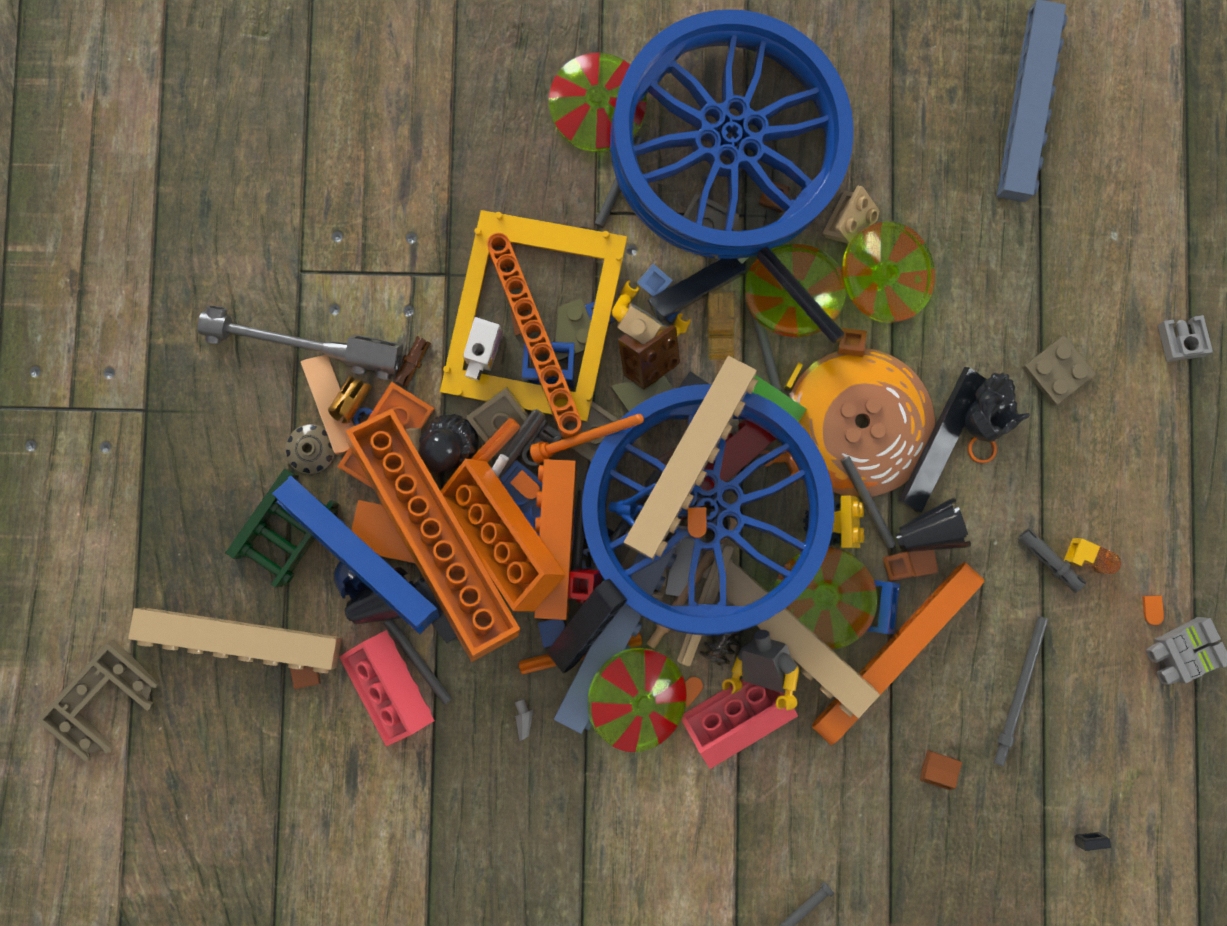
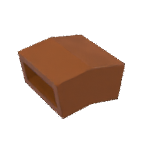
M927 750L920 781L950 791L956 789L962 762Z

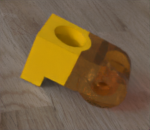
M1082 538L1072 539L1064 561L1067 560L1072 566H1082L1083 563L1090 565L1095 572L1100 574H1115L1121 567V560L1117 554Z

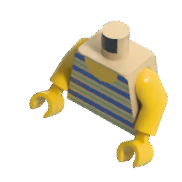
M628 280L620 291L621 295L613 307L612 316L618 321L617 327L642 344H646L669 326L631 303L640 287L637 286L636 289L629 286L630 280ZM682 313L677 315L673 324L677 328V337L680 333L687 331L691 319L688 321L681 320Z

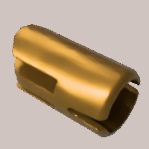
M349 376L328 408L329 414L337 421L344 416L342 423H350L372 386L368 383L363 384V381L359 379L354 380V377Z

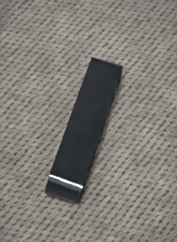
M611 579L603 581L594 589L548 650V656L562 673L571 670L582 659L628 599Z

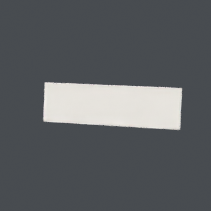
M678 525L682 530L688 529L687 526ZM685 538L675 546L673 553L677 557L669 570L665 593L667 595L680 596L688 584L694 542L689 538Z

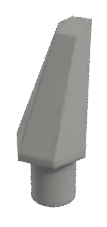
M524 699L515 702L519 713L515 716L519 741L529 737L533 709L528 710Z

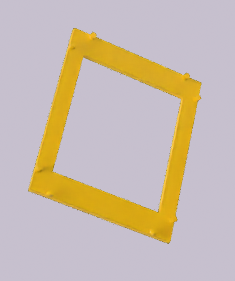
M481 210L477 228L474 230L476 234L446 366L443 368L444 375L440 392L488 401L508 387L525 410L533 411L538 409L545 414L553 415L541 385L481 374L479 381L465 377L466 370H464L465 360L463 354L476 316L489 259L487 241L492 234L503 233L508 237L510 243L604 260L576 392L570 391L581 421L588 422L627 236L611 234L608 231L600 232L501 214V212L494 213ZM559 399L555 402L554 405L557 407H564L567 405L568 401L565 399Z

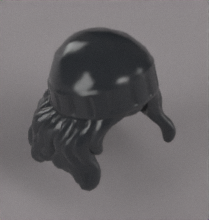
M993 373L989 379L984 381L975 392L976 401L965 414V427L967 431L980 441L993 442L1016 428L1021 421L1030 416L1029 413H1017L1014 381L1009 379L1008 374Z
M456 414L441 415L432 420L427 430L421 435L418 453L429 471L440 473L455 467L458 469L465 459H471L476 454L479 436L467 419H463L462 416H457Z

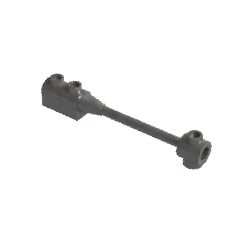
M211 305L206 306V310L202 311L198 320V333L205 335V341L208 343L220 344L221 339L226 340L230 333L322 352L329 357L344 362L348 366H352L351 372L356 374H366L367 370L376 371L375 377L380 379H390L391 375H396L401 362L403 344L354 334L348 337L347 343H324L233 324L231 316L227 315V308Z

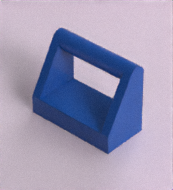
M550 342L554 352L569 353L568 370H562L568 387L574 388L575 343ZM524 343L523 382L541 385L535 369L530 368V356ZM552 376L547 378L546 383L555 384L559 379Z
M874 580L876 586H882L878 627L869 626L866 631L895 634L900 584ZM863 591L853 592L852 606L862 609Z

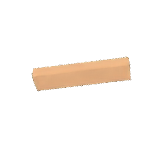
M321 355L300 361L333 451L338 456L345 454L350 448L347 443L345 430L354 427L353 420L348 424L342 423L344 416L337 421L328 412V408L341 390L329 356Z

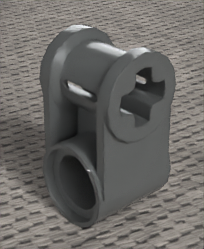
M547 420L543 421L523 450V459L528 467L539 468V465L544 464V462L537 464L527 459L532 444L541 441L551 444L562 439L560 432L548 425Z

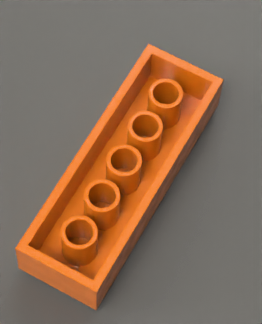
M465 459L440 491L488 574L513 611H535L563 579L565 573L487 461Z
M544 459V465H539L538 481L543 482L542 491H537V507L541 508V517H536L535 532L539 533L540 539L561 567L565 576L537 609L530 612H535L534 618L567 620L569 617L570 598H568L569 571H571L577 463L576 461Z

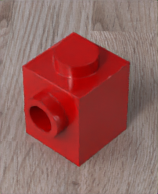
M583 568L569 571L568 598L584 603L594 589L601 584L602 575L600 571Z

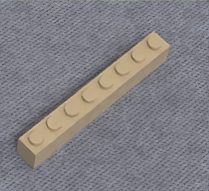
M728 355L624 540L626 546L651 560H654L656 555L662 556L668 544L664 541L669 532L674 533L681 521L678 518L682 508L688 509L694 498L690 493L695 485L700 487L707 472L703 471L708 461L713 463L720 451L717 448L720 439L726 440L733 426L729 424L733 416L739 417L746 404L742 402L745 394H752L758 383V380L755 379L757 370Z
M730 559L726 569V604L728 606H746L769 593L737 563ZM710 565L709 568L702 574V576H703L705 579H707V576H708V573H709V571H710L711 565ZM783 609L770 619L757 625L761 630L769 631L772 640L785 643L788 646L792 659L802 666L800 672L810 681L815 678L821 684L819 689L830 699L833 696L841 702L839 707L848 716L851 717L854 714L857 718H860L880 696V693L788 609Z
M145 607L134 608L128 638L137 640V645L151 647L154 643L163 644L162 649L178 650V647L188 648V653L203 654V651L213 652L212 656L219 658H228L230 654L238 656L237 660L253 662L254 658L263 659V664L277 666L279 662L288 663V668L303 669L304 666L313 667V671L318 673H328L329 670L337 668L342 637Z

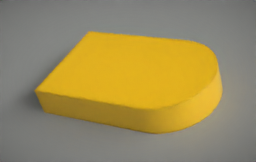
M797 363L784 389L789 390L792 387L803 364Z

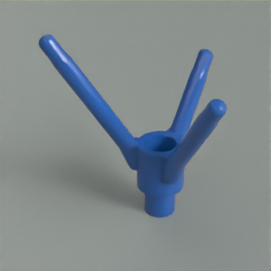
M656 483L629 499L610 502L609 511L616 512L618 516H622L624 520L633 526L635 523L633 517L644 507V505H637L636 501L652 492Z

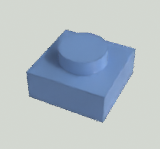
M652 264L638 280L637 284L654 297L663 292L673 280L656 265Z

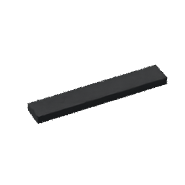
M970 367L963 368L898 500L916 512L922 513L965 426V414L976 401L975 392L987 380Z

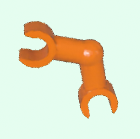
M764 450L759 454H768L770 451ZM789 452L780 455L763 466L767 467L772 463L785 462L791 473L790 476L799 472V468Z

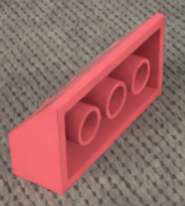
M387 630L339 656L386 747L414 734L435 721L431 715L430 708L426 705L419 692L418 685L413 681L405 661L401 658L395 647V642Z
M742 678V688L740 691L731 694L733 690V685H731L729 689L722 690L679 717L709 769L798 717L795 709L787 711L786 707L784 709L776 707L777 698L785 694L745 682Z

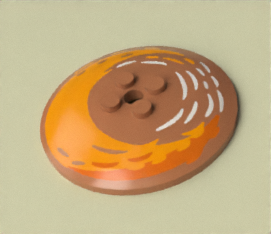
M865 348L863 357L838 354V351L826 355L812 364L799 377L789 395L791 399L807 409L799 424L810 435L825 461L833 493L842 496L851 495L860 498L841 463L843 458L850 456L871 497L885 494L900 487L909 480L935 427V416L931 398L917 374L894 356L873 349ZM861 414L867 417L868 425L866 428H859L856 425L855 418L857 415Z

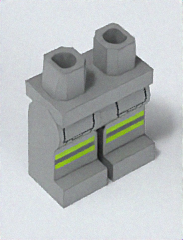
M1196 617L1163 636L1153 639L1155 644L1146 649V653L1152 662L1164 661L1166 667L1157 671V676L1162 684L1169 685L1176 682L1186 684L1209 671L1227 666V651L1223 642H1216L1221 638L1211 618Z

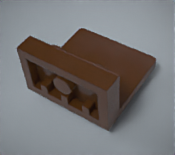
M673 325L644 345L626 334L618 339L623 374L642 389H646L651 384L657 382L659 378L680 363L677 328Z

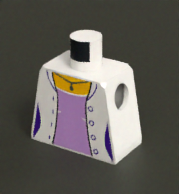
M477 317L474 318L463 354L465 362L469 364L465 377L479 381L483 369L491 370L503 338L499 324ZM479 352H484L481 356H476Z

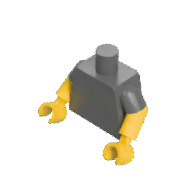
M767 630L755 632L753 639L749 643L744 644L738 653L731 670L733 672L732 678L723 681L722 689H729L732 683L733 690L731 694L740 691L742 688L740 676H743V681L784 693L785 695L777 698L776 707L778 709L786 707L787 711L792 710L797 706V699L793 695V691H796L799 667L792 659L788 646L785 643L772 640Z

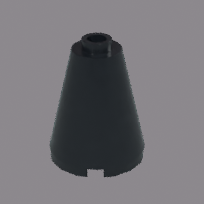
M955 497L899 527L900 533L895 535L900 549L905 547L907 552L970 547L971 542H965L964 540L968 532L959 506L953 508L952 505L956 504Z
M401 567L394 568L406 580L404 576L408 573ZM369 587L347 601L345 607L347 619L354 624L401 618Z

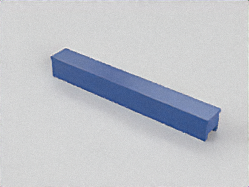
M291 475L288 477V480L272 493L278 500L277 503L417 633L421 634L435 619L440 617L437 608Z

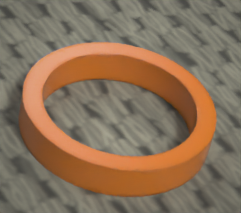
M972 438L967 450L973 461L987 463L996 456L997 445L993 441L990 442L993 448L992 455L986 460L977 459L972 453V444L977 438Z

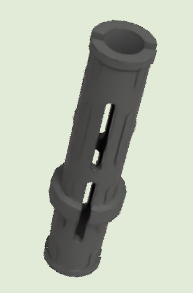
M1031 528L1026 529L1019 536L1018 540L1052 571V575L1055 578L1059 577L1074 593L1085 586L1087 581L1070 567L1071 564L1067 560L1064 561L1041 540Z

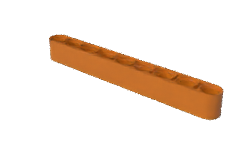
M494 233L487 241L489 254L558 430L564 439L582 433L580 415L511 243L505 234ZM497 246L505 247L501 251L494 250ZM506 267L514 268L511 272H503V269ZM517 288L523 290L521 293L516 295L511 293L512 290ZM524 310L531 311V314L523 317L519 315ZM532 332L540 333V336L536 339L528 337ZM541 354L550 356L548 360L543 362L537 360ZM552 376L559 379L555 384L546 383L547 378ZM559 399L568 401L564 407H557L554 404ZM567 422L577 424V427L571 431L563 428Z
M966 562L957 566L858 674L881 695L981 587L984 579ZM837 698L828 705L812 724V728L830 745L835 744L859 719L854 714L851 717L848 716L839 707L841 702Z

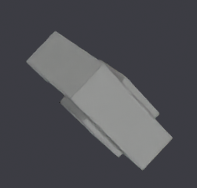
M1204 315L1195 316L1187 322L1179 320L1176 324L1178 337L1175 336L1173 328L1174 320L1163 321L1158 325L1167 362L1206 357L1213 352ZM1187 323L1191 325L1193 334L1189 333ZM1184 343L1189 345L1190 350L1184 346Z

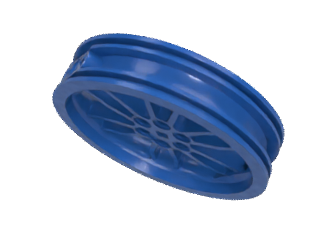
M725 9L695 14L670 25L658 33L642 48L629 66L618 92L611 125L610 151L613 170L620 190L631 209L651 231L666 242L692 254L715 258L712 255H718L717 259H740L757 256L758 251L764 247H768L772 251L798 236L834 197L844 179L851 158L854 132L852 110L844 84L831 61L812 40L796 28L771 16L746 10ZM728 46L722 75V103H716L699 81L676 62L682 54L705 47ZM735 47L757 52L751 82L744 97L733 95L732 64ZM767 56L790 71L807 91L784 97L757 112L752 110L749 104L761 75L763 57ZM666 73H671L691 93L700 106L701 111L675 99L658 85ZM649 92L668 111L694 126L698 131L669 134L634 145L633 122L637 104ZM813 100L820 115V118L795 125L769 126L768 123L769 118L782 110ZM729 109H736L740 115H732ZM712 116L716 119L717 123H709L705 117ZM748 125L756 126L759 132L754 133L750 131ZM818 128H823L825 152L820 173L812 181L792 161L764 145L763 142L792 138ZM729 133L733 135L731 139L727 138ZM708 140L711 142L712 147H704L701 141ZM692 147L693 153L682 160L647 174H642L636 156L664 148ZM744 149L752 150L754 156H747L744 153ZM720 157H728L731 164L722 163ZM701 161H707L711 169L700 195L695 222L686 219L668 207L648 184L675 176ZM759 161L781 171L802 187V192L795 200H790L771 182L759 165ZM738 169H744L760 190L786 211L778 221L757 229L733 231L732 226L738 200ZM716 175L727 177L728 208L724 231L703 226L709 190Z
M712 384L684 386L665 391L645 400L624 415L621 419L641 414L644 417V421L642 424L605 436L591 461L584 484L582 518L586 541L592 558L603 578L613 581L628 599L626 604L638 614L665 628L694 635H722L746 630L770 619L785 609L799 597L818 572L829 547L834 523V495L830 475L825 461L810 435L796 419L780 406L758 394L746 393L742 400L746 404L739 417L733 416L732 419H745L758 425L775 437L782 446L755 460L730 482H724L720 479V471L725 450V440L721 438L718 447L720 451L716 457L714 469L703 470L707 472L704 479L712 480L714 487L709 491H705L695 485L690 493L694 498L688 507L694 508L710 505V509H714V511L710 512V516L706 517L707 530L713 532L715 539L711 543H704L700 538L690 536L688 529L682 530L677 527L674 532L675 535L667 542V547L661 557L656 555L654 560L646 558L629 569H623L614 551L624 545V540L628 533L615 541H610L606 523V501L611 480H617L637 493L646 487L619 474L615 469L624 454L630 453L662 474L666 466L656 458L632 446V444L648 430L669 419H689L690 425ZM789 452L799 468L798 473L772 487L743 494L740 485L760 467ZM798 480L804 481L809 503V523L805 542L795 539L773 525L741 514V506L770 497ZM728 491L733 492L737 496V501L728 504L724 502L723 494ZM682 508L678 518H688V509ZM727 517H732L736 520L737 527L733 530H727L724 528L722 521ZM743 526L768 533L798 549L801 553L791 571L786 570L757 552L739 534ZM689 538L694 542L689 570V606H670L648 594L631 579L633 574L657 562L681 541ZM725 538L730 539L752 559L780 574L783 577V581L768 594L746 606H726V572L720 541ZM701 550H712L714 553L720 587V602L717 605H697V602H694L695 573Z

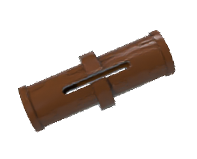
M417 336L408 355H404L402 358L404 362L393 380L408 388L417 368H421L422 364L420 362L431 343Z

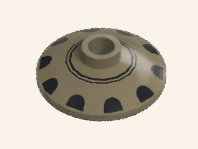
M314 424L300 426L287 439L285 446L286 458L290 465L301 473L316 474L322 472L332 463L335 457L326 429ZM307 444L312 446V450L309 453L304 451V447Z

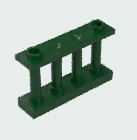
M283 469L225 552L233 559H241L247 556L275 575L276 578L271 584L275 588L282 587L283 585L287 586L295 575L293 573L294 569L316 539L287 513L272 495L276 489L288 480L290 475L295 480L299 477L288 469ZM330 500L327 505L322 503L330 512L337 516L338 502ZM277 514L306 534L297 547L268 527L267 521L271 515ZM262 535L291 555L283 568L253 548L254 545L252 543L257 536Z

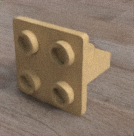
M857 186L854 192L844 190L822 233L827 239L847 243L851 250L859 253L862 245H864L859 231L873 225L877 221L880 212L863 186Z

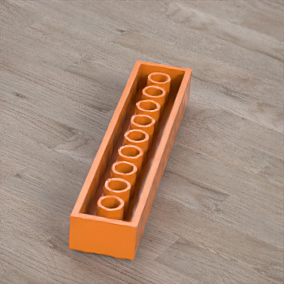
M387 410L345 430L349 447L471 662L518 637L520 627L394 410Z

